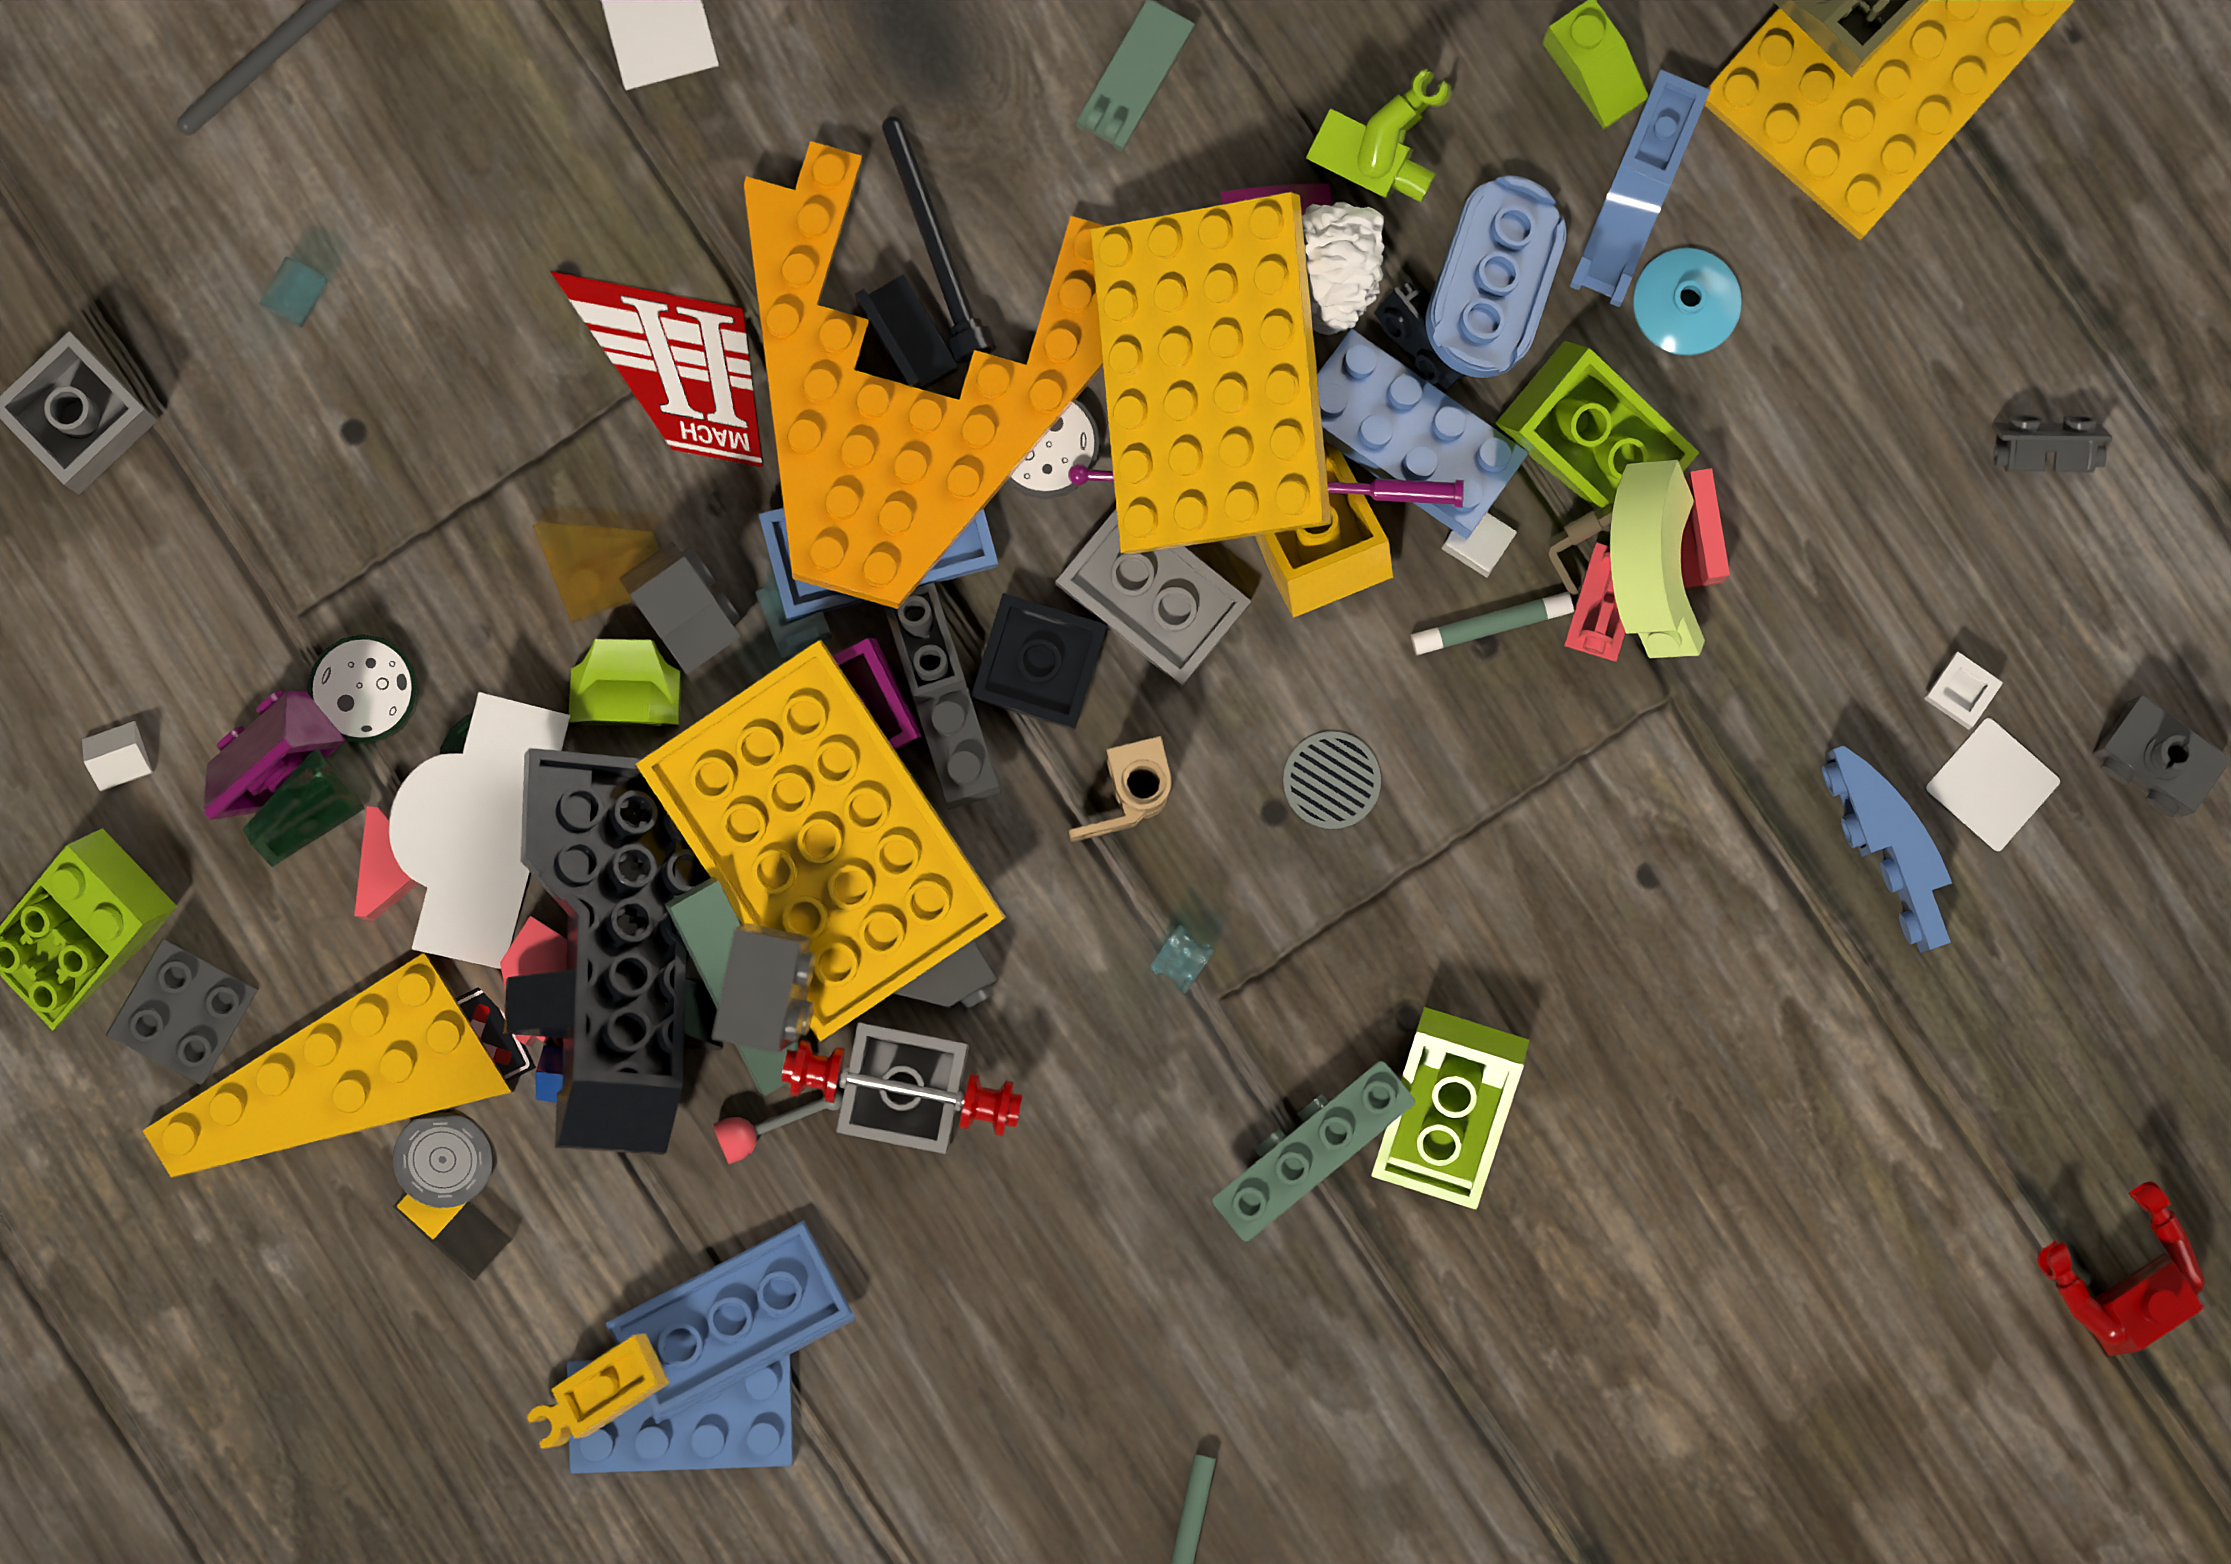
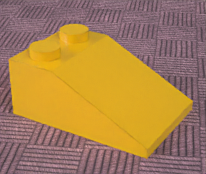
M1323 440L1327 482L1357 483L1342 453ZM1328 493L1331 524L1255 536L1270 574L1293 618L1393 578L1389 541L1364 494Z

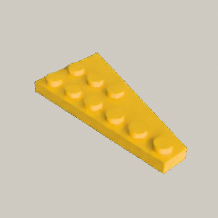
M422 953L142 1131L170 1177H179L239 1162L240 1160L295 1148L296 1146L513 1093L514 1091L427 953Z

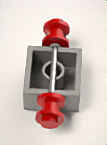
M858 1023L850 1066L843 1067L844 1048L836 1047L831 1055L827 1057L813 1054L810 1042L801 1040L797 1051L787 1049L781 1076V1082L791 1084L790 1095L799 1096L805 1087L821 1089L825 1102L829 1103L835 1102L839 1083L840 1088H845L837 1133L947 1155L956 1111H960L961 1106H963L960 1128L968 1130L975 1120L992 1123L995 1135L1004 1136L1006 1126L1017 1128L1023 1095L1013 1093V1081L1006 1080L999 1090L982 1087L979 1075L970 1073L966 1094L964 1095L965 1089H961L969 1050L968 1044Z

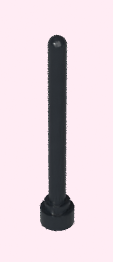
M896 116L887 117L882 123V130L954 324L950 329L952 338L949 340V345L956 363L971 362L974 350L991 354L996 350L994 338L989 326H983L980 318H974L904 125Z

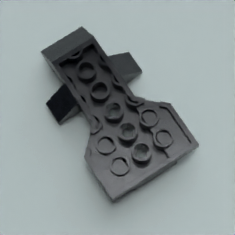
M529 748L524 753L520 861L568 914L566 971L513 976L506 979L504 1034L559 1038L564 1034L562 1089L557 1092L555 1148L664 1155L667 1153L683 1088L684 1048L721 1050L723 1048V1041L712 1039L718 1009L705 986L686 979V946L665 904L711 877L636 766V763L642 759ZM627 807L633 809L632 817H640L641 822L634 828L628 826L621 817V813ZM625 860L631 862L630 870L639 871V875L633 881L624 878L625 874H621L619 871V866ZM624 914L630 916L629 923L637 924L638 929L631 935L625 934L623 928H619L617 920Z

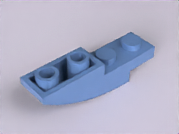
M1845 746L1826 753L1825 758L1828 764L1822 766V773L1830 794L1833 797L1840 796L1847 816L1841 817V826L1845 838L1851 848H1859L1862 857L1883 850L1886 860L1880 862L1881 873L1891 893L1898 891L1905 911L1899 914V921L1910 945L1917 943L1920 953L1951 943L1932 890L1949 885L1952 881L1942 857L1926 828L1905 799L1868 762Z

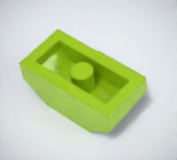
M594 639L582 663L571 668L569 723L571 725L680 727L682 673L668 665L660 654L654 640Z

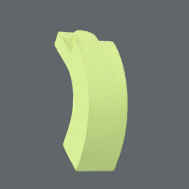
M1678 460L1627 464L1617 489L1612 512L1610 559L1618 612L1626 634H1639L1649 658L1699 656L1705 642L1686 596L1682 579V535L1694 499Z

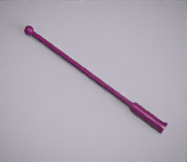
M1074 464L1068 471V478L1075 485H1083L1088 480L1114 482L1113 471L1088 470L1083 464ZM1375 479L1371 484L1327 482L1328 493L1370 495L1375 501L1452 504L1454 507L1463 508L1464 480H1456L1455 483Z

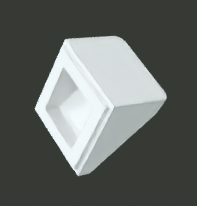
M1486 513L1468 539L1452 530L1442 549L1488 578L1517 531L1489 513Z

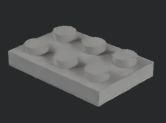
M1117 509L1114 510L1055 581L1059 588L1102 623L1107 624L1108 628L1180 687H1183L1252 602L1185 546L1136 554L1121 553Z

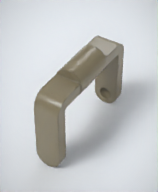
M1610 504L1596 513L1591 511L1564 526V531L1550 538L1545 544V551L1571 597L1577 594L1578 591L1557 553L1571 545L1579 544L1603 530L1604 526L1610 524L1614 504Z

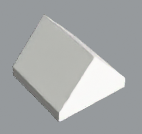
M135 721L82 739L84 764L100 791L153 773Z

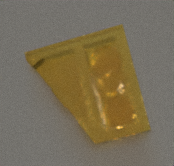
M539 522L533 525L572 624L634 601L619 580V577L660 549L653 531Z

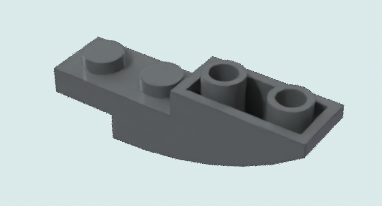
M934 582L917 587L899 609L885 605L884 608L944 797L950 810L1000 794L1001 791Z

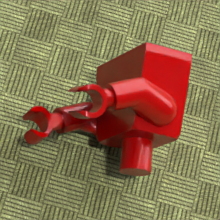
M2152 1181L2139 1185L2131 1190L2129 1195L2150 1213V1225L2167 1253H2163L2094 1299L2091 1297L2084 1281L2072 1271L2070 1255L2063 1241L2059 1244L2057 1240L2053 1241L2043 1248L2037 1256V1264L2041 1271L2049 1279L2057 1280L2055 1287L2071 1315L2095 1335L2108 1356L2138 1352L2204 1309L2197 1295L2205 1285V1278L2190 1240L2175 1212L2166 1208L2171 1204L2168 1197Z

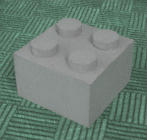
M70 331L0 396V419L66 487L78 495L158 421L90 349Z

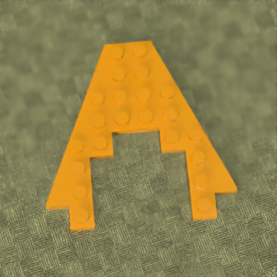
M810 141L795 190L747 176L744 181V196L792 579L899 609L1103 368L1091 229L1104 227L1105 225L1070 216L1027 365L974 350L959 400L919 388L909 387L905 384L856 371L868 331L869 320L819 306L861 168L862 156Z

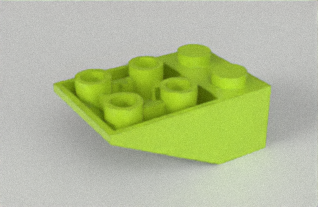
M102 828L66 845L0 925V976L54 1031L152 938L178 906Z

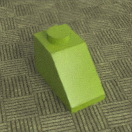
M1587 0L1548 27L1542 44L1604 130L1648 100L1649 96L1625 40L1596 0Z

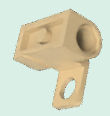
M1161 736L1107 749L1108 758L1106 762L1115 798L1124 816L1069 830L1071 842L1135 827L1142 819L1151 818L1161 812L1166 806L1171 789V775ZM1148 776L1156 782L1158 791L1148 799L1137 798L1130 793L1127 787L1132 778Z

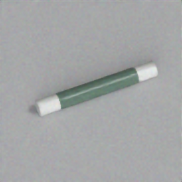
M1564 592L1411 634V640L1415 654L1420 655L1574 612V607L1569 592Z

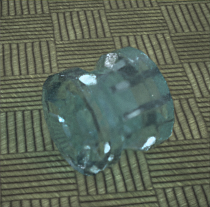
M1179 925L1149 970L1157 976L1167 975L1174 980L1176 989L1185 995L1215 952V949L1208 944L1198 945L1190 939L1189 931Z

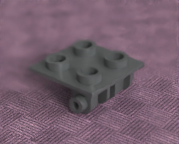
M162 938L106 1035L186 1078L203 1085L258 990L196 957L174 942L170 943Z

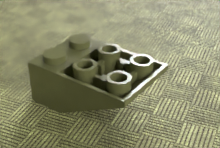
M1929 0L1772 1L1852 78Z

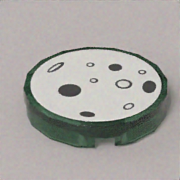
M364 634L342 638L325 649L311 669L307 688L309 696L344 736L347 742L363 745L385 740L404 729L416 711L420 692L415 669L406 654L384 638Z

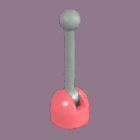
M838 1090L834 1103L825 1102L823 1095V1098L756 1125L741 1117L726 1118L713 1123V1128L728 1165L750 1155L756 1146L758 1135L826 1108L838 1110L842 1106L844 1095Z

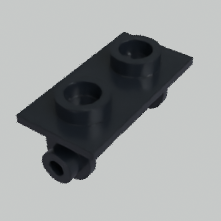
M1409 282L1400 289L1398 287L1395 288L1375 310L1374 314L1381 322L1385 333L1399 344L1414 363L1420 377L1445 394L1459 378L1462 380L1467 375L1449 367L1434 351L1426 331V312L1430 298L1422 287L1416 289Z

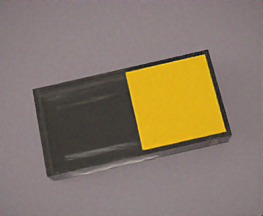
M405 1192L392 1206L473 1281H476L514 1240L471 1200L456 1207L436 1208L416 1201Z

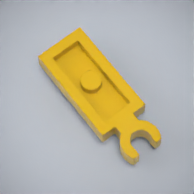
M636 1334L552 1388L551 1390L558 1404L537 1406L529 1412L527 1419L529 1423L548 1418L552 1426L551 1433L539 1442L540 1447H558L565 1444L571 1434H573L574 1439L588 1437L668 1385L669 1381L647 1335Z

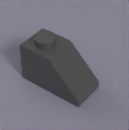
M972 940L892 995L947 1009H952L960 1004L964 1012L993 996L988 987L996 983L997 979Z

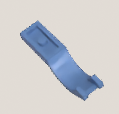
M1660 69L1569 287L1580 291L1583 285L1612 297L1610 304L1617 307L1621 306L1650 232L1710 93V89Z

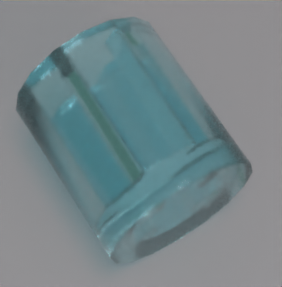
M286 256L261 298L259 305L284 321L302 328L326 287L328 280L308 266Z

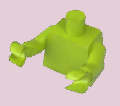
M1423 68L1413 75L1411 88L1402 97L1399 94L1369 119L1367 125L1330 108L1306 159L1385 198H1390L1393 191L1396 190L1422 203L1436 173L1410 161L1413 149L1405 146L1403 143L1406 132L1423 118L1421 113L1429 106L1440 107L1450 100L1452 94L1450 84L1447 82L1445 84V81L1442 79L1437 91L1433 95L1427 96L1426 88L1432 81L1434 74L1427 72L1428 69Z

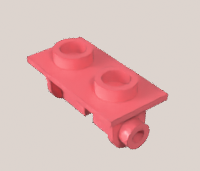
M1595 543L1564 646L1617 662L1625 630L1614 594L1610 547Z

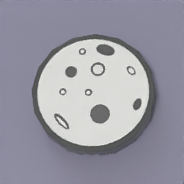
M1075 400L1006 482L1023 495L1041 499L1066 496L1077 489L1079 485L1071 483L1068 478L1069 469L1074 464H1083L1088 470H1094L1100 447L1096 422L1086 407Z

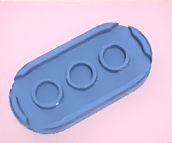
M1518 176L1499 177L1495 181L1488 182L1485 185L1482 184L1472 192L1459 213L1428 304L1426 331L1431 346L1444 363L1467 376L1490 378L1504 374L1516 366L1525 356L1534 340L1564 249L1566 225L1563 215L1559 216L1558 210L1554 207L1556 202L1549 192L1529 179Z

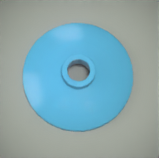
M1675 249L1658 256L1643 270L1634 289L1633 310L1641 331L1655 346L1676 355H1699L1716 348L1732 333L1740 316L1741 292L1732 271L1716 256L1699 249ZM1685 289L1694 290L1699 296V304L1693 307L1684 305L1680 299V293Z

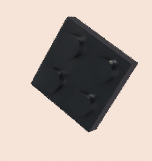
M1003 593L973 687L971 699L1076 731L1107 630V624Z

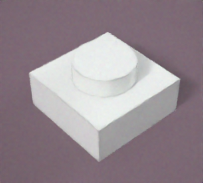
M1956 652L1923 699L1967 729H1970L1975 725L2003 682L1961 653Z

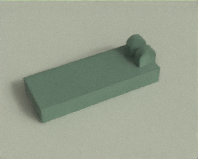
M1146 0L1078 117L1076 127L1085 132L1087 130L1123 153L1193 33L1195 24L1153 0Z

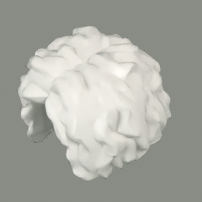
M1345 202L1335 203L1332 207L1312 204L1306 208V213L1302 216L1312 328L1321 334L1331 335L1341 330L1346 331L1348 328H1353L1358 321V316L1363 315L1367 306L1376 300L1375 294L1380 293L1378 282L1383 277L1380 265L1383 262L1381 254L1384 250L1381 233L1384 217L1371 207H1353Z

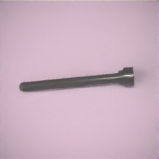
M310 0L184 112L177 120L178 130L184 135H192L344 0Z

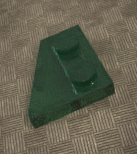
M316 749L307 756L244 826L243 831L252 847L273 867L365 808L357 793L322 752Z

